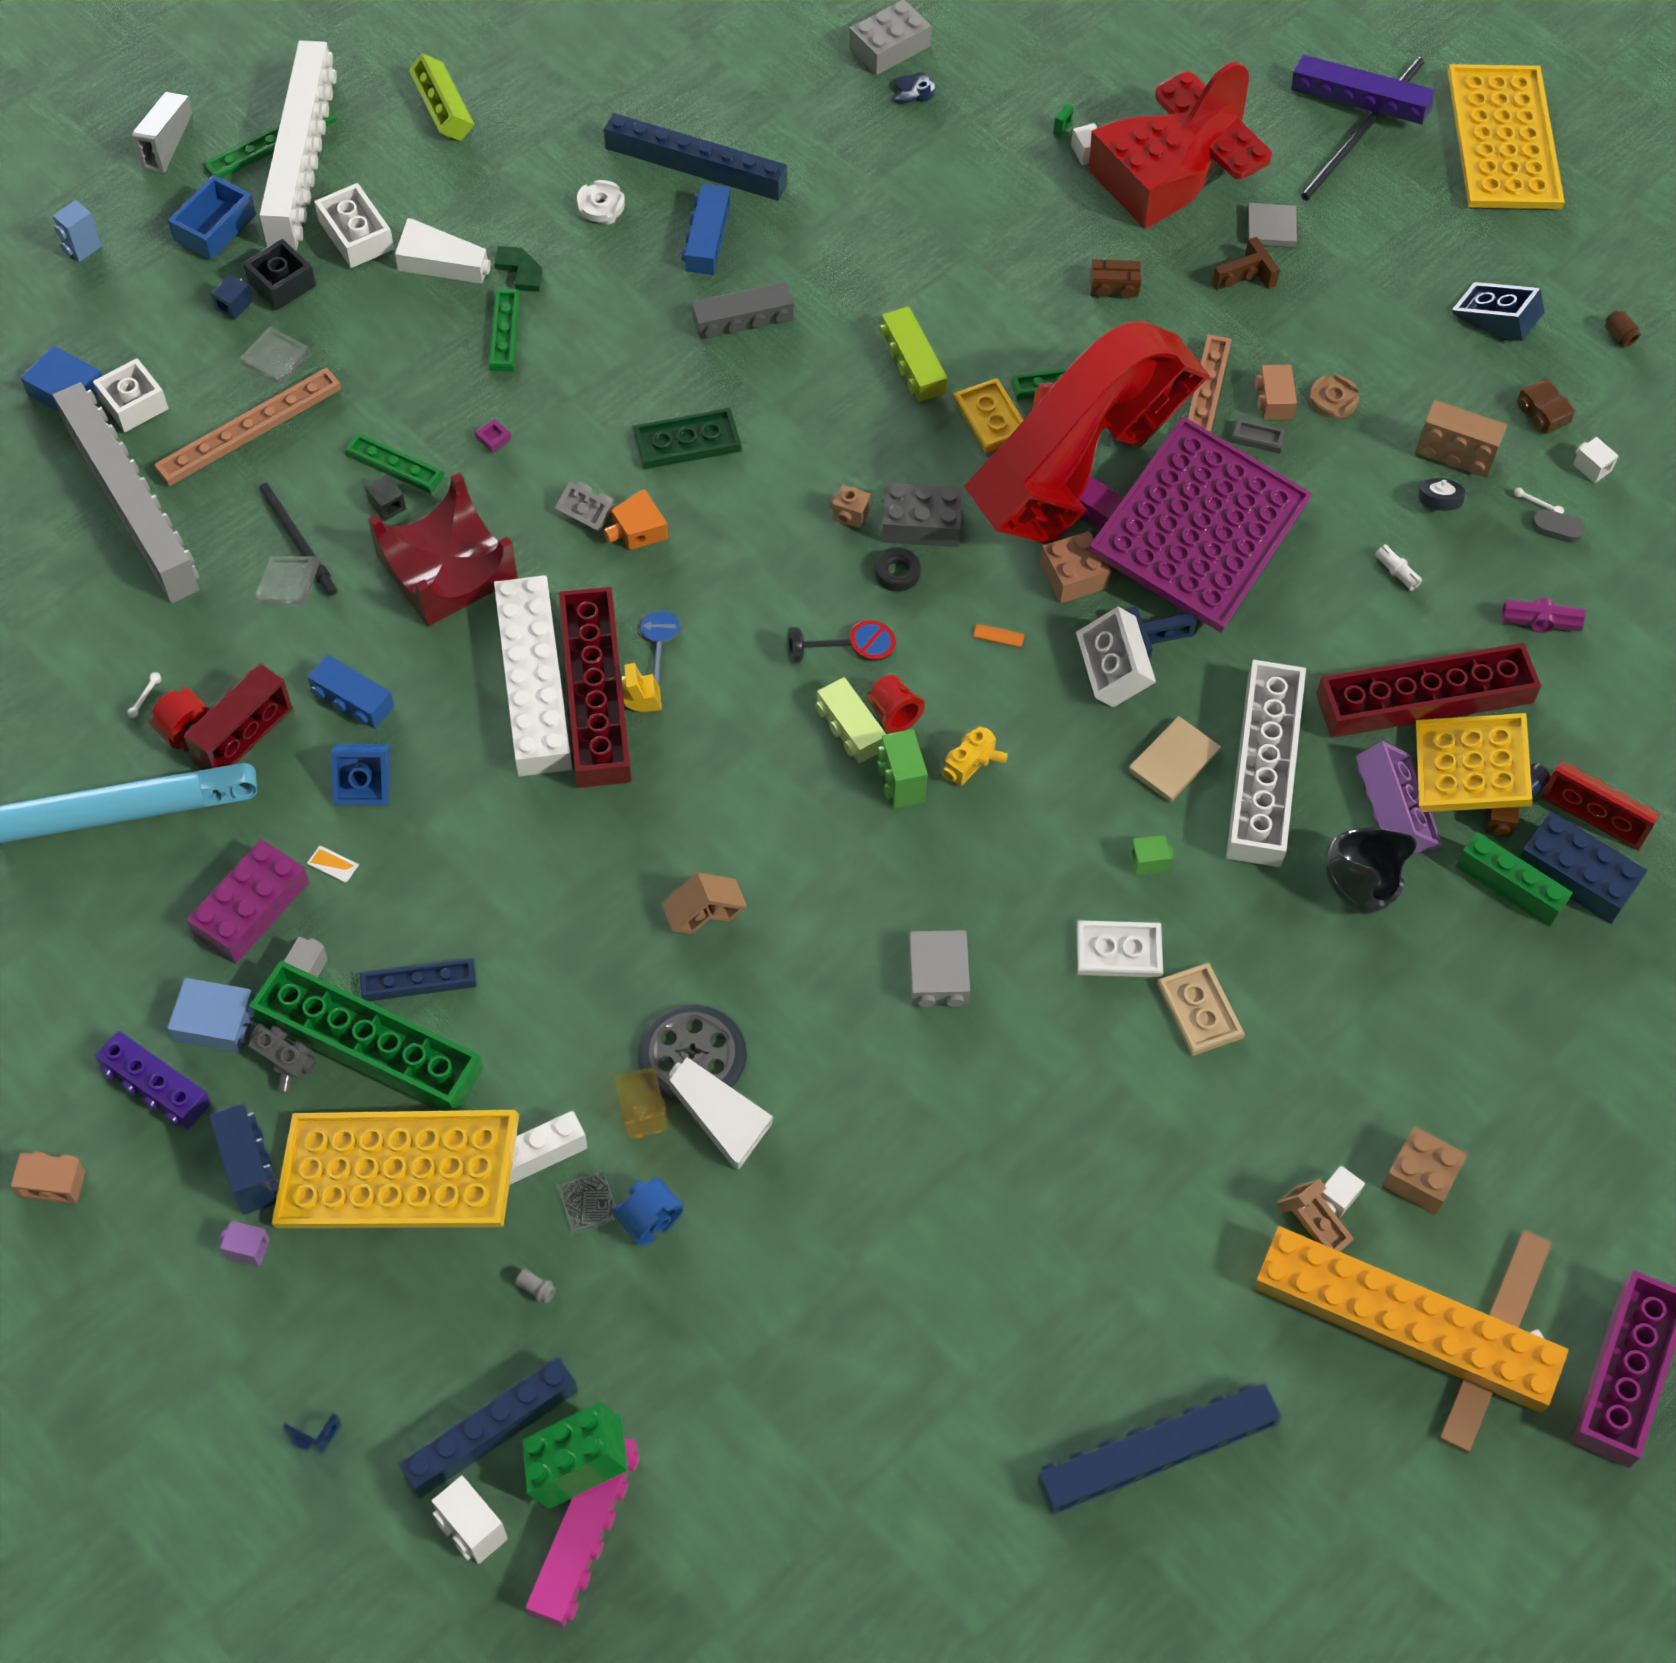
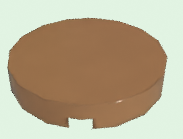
M1322 376L1312 385L1309 401L1313 409L1327 418H1344L1354 413L1358 406V388L1350 379L1343 376Z

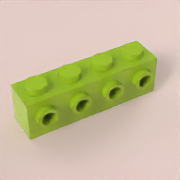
M422 53L410 67L409 72L439 132L447 138L452 137L461 141L475 124L444 63Z
M910 307L882 314V323L879 326L881 338L883 340L886 339L891 357L896 358L900 374L902 376L905 375L910 393H914L919 402L946 394L948 378Z

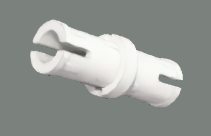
M1383 545V548L1380 547L1375 553V557L1389 569V574L1393 577L1396 576L1410 591L1414 590V587L1417 588L1422 582V578L1407 565L1408 562L1404 558L1400 559L1388 545Z

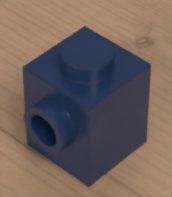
M230 274L211 292L215 310L234 320L253 302L248 283Z

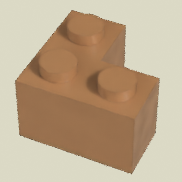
M701 872L690 876L684 885L674 890L670 897L661 903L672 932L693 934L710 919L730 922L747 908L736 879Z

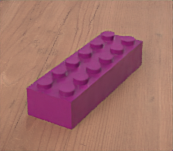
M1635 1270L1623 1281L1570 1441L1571 1443L1627 1468H1631L1641 1458L1676 1347L1675 1287Z

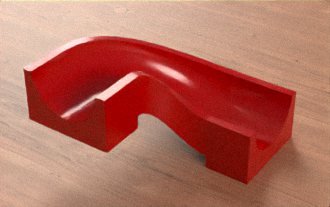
M1142 321L1128 322L1117 326L1094 342L1067 369L1016 430L964 485V488L996 531L1044 544L1056 542L1086 511L1079 498L1085 491L1090 478L1096 445L1101 430L1107 428L1115 439L1141 448L1210 375L1177 334Z

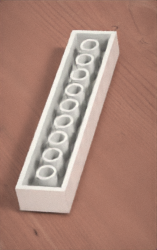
M299 41L260 212L268 247L283 238L294 250H297L298 242L303 239L302 224L306 223L307 220L306 205H310V187H314L315 182L313 172L314 169L317 170L318 168L317 154L322 150L321 135H325L326 131L323 118H328L329 116L328 102L332 101L333 98L332 84H336V70H332L333 54L329 52L327 42Z

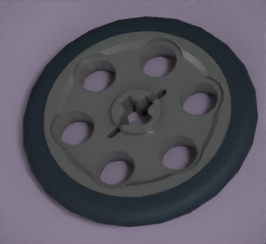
M681 1005L660 1014L647 1026L638 1047V1065L643 1078L654 1091L662 1097L681 1103L670 1089V1071L664 1072L658 1068V1064L662 1060H670L675 1066L678 1062L682 1064L688 1057L708 1072V1067L711 1063L719 1062L724 1066V1070L719 1074L712 1075L732 1088L739 1080L745 1067L747 1058L746 1043L741 1030L723 1012L704 1005ZM691 1022H698L702 1025V1030L693 1034L688 1032L686 1027ZM665 1034H673L677 1038L676 1042L672 1045H664L660 1039ZM715 1036H721L726 1040V1043L723 1047L715 1048L710 1044V1040ZM691 1048H694L697 1054L691 1059L687 1053L690 1052Z

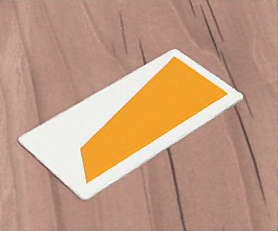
M319 846L307 862V864L343 882H347L359 866V864L323 846Z

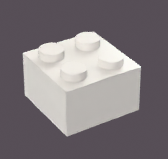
M138 358L93 381L99 400L124 432L169 409L163 390Z
M462 1475L432 1500L436 1510L432 1514L437 1520V1525L447 1537L451 1534L454 1535L452 1539L457 1544L456 1547L467 1561L473 1558L479 1565L508 1540L502 1522Z

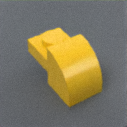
M635 663L624 665L625 676H622L624 704L628 708L639 712L662 710L660 687L653 674L642 676Z

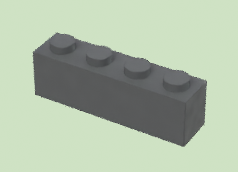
M786 282L691 302L692 319L700 340L794 320V303Z

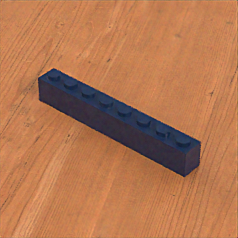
M612 113L604 127L605 149L776 201H779L787 186V164L616 113Z
M1255 1383L1247 1384L1238 1390V1394L1228 1397L1227 1394L1219 1395L1210 1401V1405L1202 1408L1199 1405H1194L1182 1412L1183 1415L1175 1419H1172L1171 1416L1164 1417L1154 1423L1155 1426L1147 1430H1144L1143 1427L1136 1428L1126 1434L1127 1438L1117 1442L1115 1438H1111L1098 1445L1099 1449L1089 1453L1084 1449L1072 1454L1069 1461L1061 1464L1058 1461H1053L1044 1465L1041 1468L1042 1471L1039 1472L1037 1483L1051 1515L1277 1426L1282 1416L1266 1383L1258 1386Z

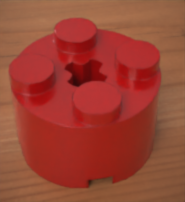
M181 687L183 691L177 693L174 690L169 691L157 701L151 712L154 716L152 720L149 719V725L173 749H182L184 752H189L184 735L191 725L196 724L206 715L209 707L190 688Z

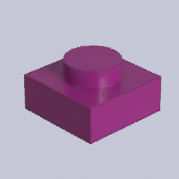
M495 419L475 432L476 439L492 453L512 439L511 433Z

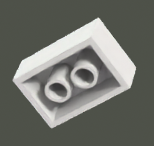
M358 183L314 201L320 224L351 268L394 250L390 228Z
M1116 607L1076 632L1096 699L1115 707L1156 683L1136 616L1120 607Z

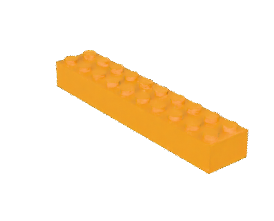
M1280 1226L1276 1230L1253 1287L1254 1290L1460 1379L1474 1382L1492 1390L1497 1395L1541 1414L1550 1405L1569 1351L1565 1347Z

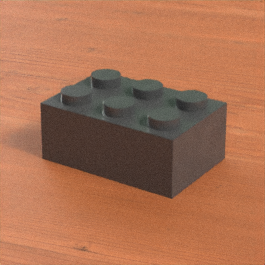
M886 483L882 542L958 547L962 488Z

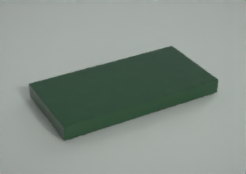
M731 408L633 425V433L643 470L742 452Z

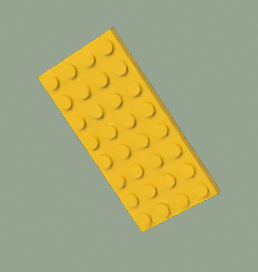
M1450 64L1448 77L1468 207L1562 209L1565 202L1541 67Z
M516 1110L293 1113L272 1225L275 1228L503 1227L519 1113Z

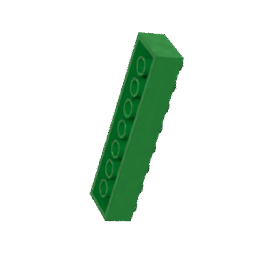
M282 960L279 961L249 1006L256 1022L269 1028L275 1025L288 1034L287 1037L297 1040L441 1111H458L483 1070L480 1054Z

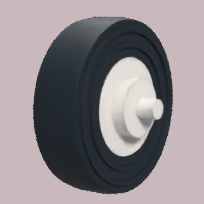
M1431 478L1421 483L1418 499L1423 505L1432 509L1443 511L1455 510L1463 505L1465 489L1461 484L1449 479Z

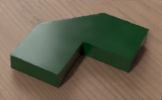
M498 246L494 263L495 270L517 271L515 290L539 292L543 276L542 267L521 247Z

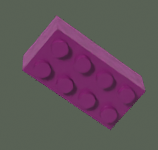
M260 839L187 919L193 936L237 964L309 884L305 868Z

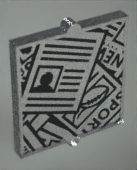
M604 1171L585 1177L579 1175L576 1180L557 1185L572 1234L592 1227L598 1229L599 1225L616 1220L612 1214L616 1205Z

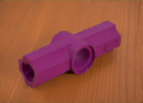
M1539 598L1533 602L1505 599L1501 621L1503 623L1529 625L1534 631L1540 633L1550 632L1554 628L1582 631L1585 621L1584 608L1555 605V602L1548 598Z

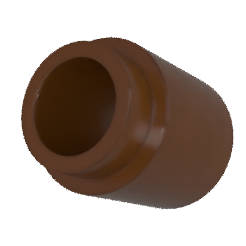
M1614 311L1606 318L1607 322L1604 327L1618 344L1628 347L1641 336L1639 327L1625 311Z

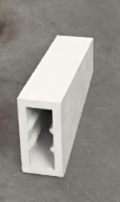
M407 219L395 253L398 271L483 284L485 274H489L491 268V261L487 260L486 249L414 219Z
M687 1057L682 1064L676 1063L670 1071V1089L736 1170H739L772 1125L773 1116Z

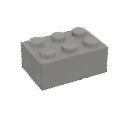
M902 0L850 27L849 49L870 70L878 75L930 47L932 26L905 0Z

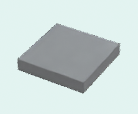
M1249 203L1248 239L1257 236L1262 245L1296 247V206Z

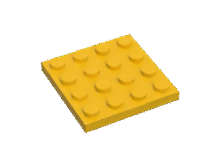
M1526 713L1416 720L1419 809L1422 812L1532 806Z

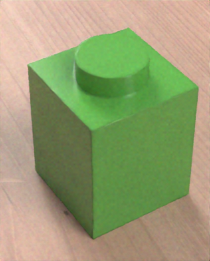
M1166 835L1134 838L1132 840L1130 856L1135 876L1168 872L1170 861L1174 860L1172 845L1167 844Z

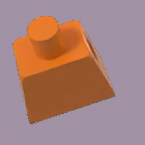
M645 489L613 508L611 511L613 525L603 529L608 543L622 538L627 548L631 550L669 539L668 523Z

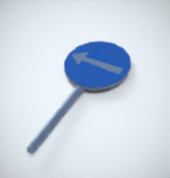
M666 611L652 612L641 623V632L644 637L651 642H656L654 678L657 682L659 681L662 643L674 639L680 630L677 617Z

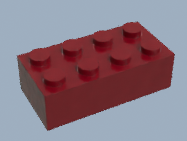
M261 663L254 669L249 670L235 687L230 688L226 692L225 697L207 710L204 717L188 728L184 738L194 764L202 770L235 765L293 709L284 679Z

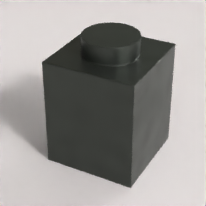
M387 474L372 480L365 486L368 502L384 521L406 510L403 493Z

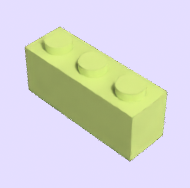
M845 677L818 690L817 703H815L817 712L821 717H826L832 733L836 737L839 736L844 742L843 745L847 754L850 757L854 756L859 764L877 755L878 747L881 746L882 735H886V733Z

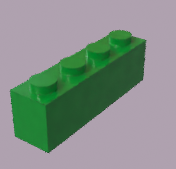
M1479 832L1474 835L1464 848L1456 864L1457 868L1549 927L1555 922L1573 894L1572 891Z

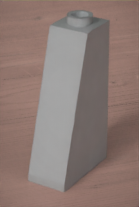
M165 92L134 130L132 138L142 170L165 173L192 115L188 96Z

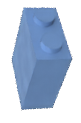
M185 978L167 1028L172 1040L240 1053L243 1043H247L250 1035L249 1024L251 1018L254 1017L249 1006L255 998L251 989Z

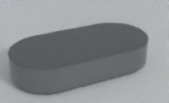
M1548 509L1538 511L1532 521L1533 528L1538 533L1566 542L1579 541L1585 531V525L1580 519Z

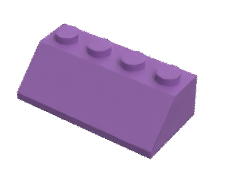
M1384 741L1357 755L1358 773L1365 782L1367 788L1365 793L1368 800L1372 803L1374 809L1373 817L1380 826V829L1402 832L1414 837L1417 842L1414 853L1442 848L1443 845L1432 813L1422 812L1419 809L1418 774L1412 756Z

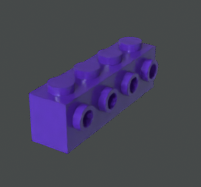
M119 1030L95 1055L100 1065L98 1070L106 1078L112 1080L115 1077L121 1082L120 1086L131 1095L139 1094L143 1097L141 1100L153 1111L157 1108L165 1113L164 1117L174 1126L181 1124L189 1130L212 1104L205 1090Z

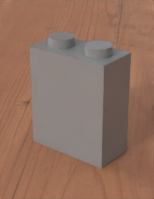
M966 930L910 931L909 959L912 1005L932 1007L934 1005L947 1004L951 1007H958L968 1004L970 981Z

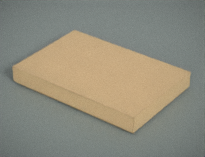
M1178 716L1129 766L1128 772L1171 803L1220 752L1221 746Z
M1209 962L1157 980V986L1191 1056L1244 1038L1245 1033Z

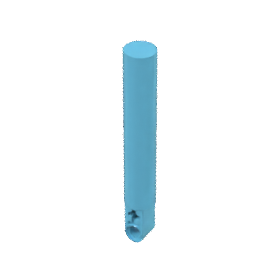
M240 763L0 805V844L248 800L257 794L256 770L250 764Z

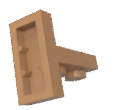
M1320 1179L1294 1187L1276 1203L1282 1213L1293 1211L1313 1239L1320 1244L1340 1252L1354 1240L1320 1195L1327 1189Z

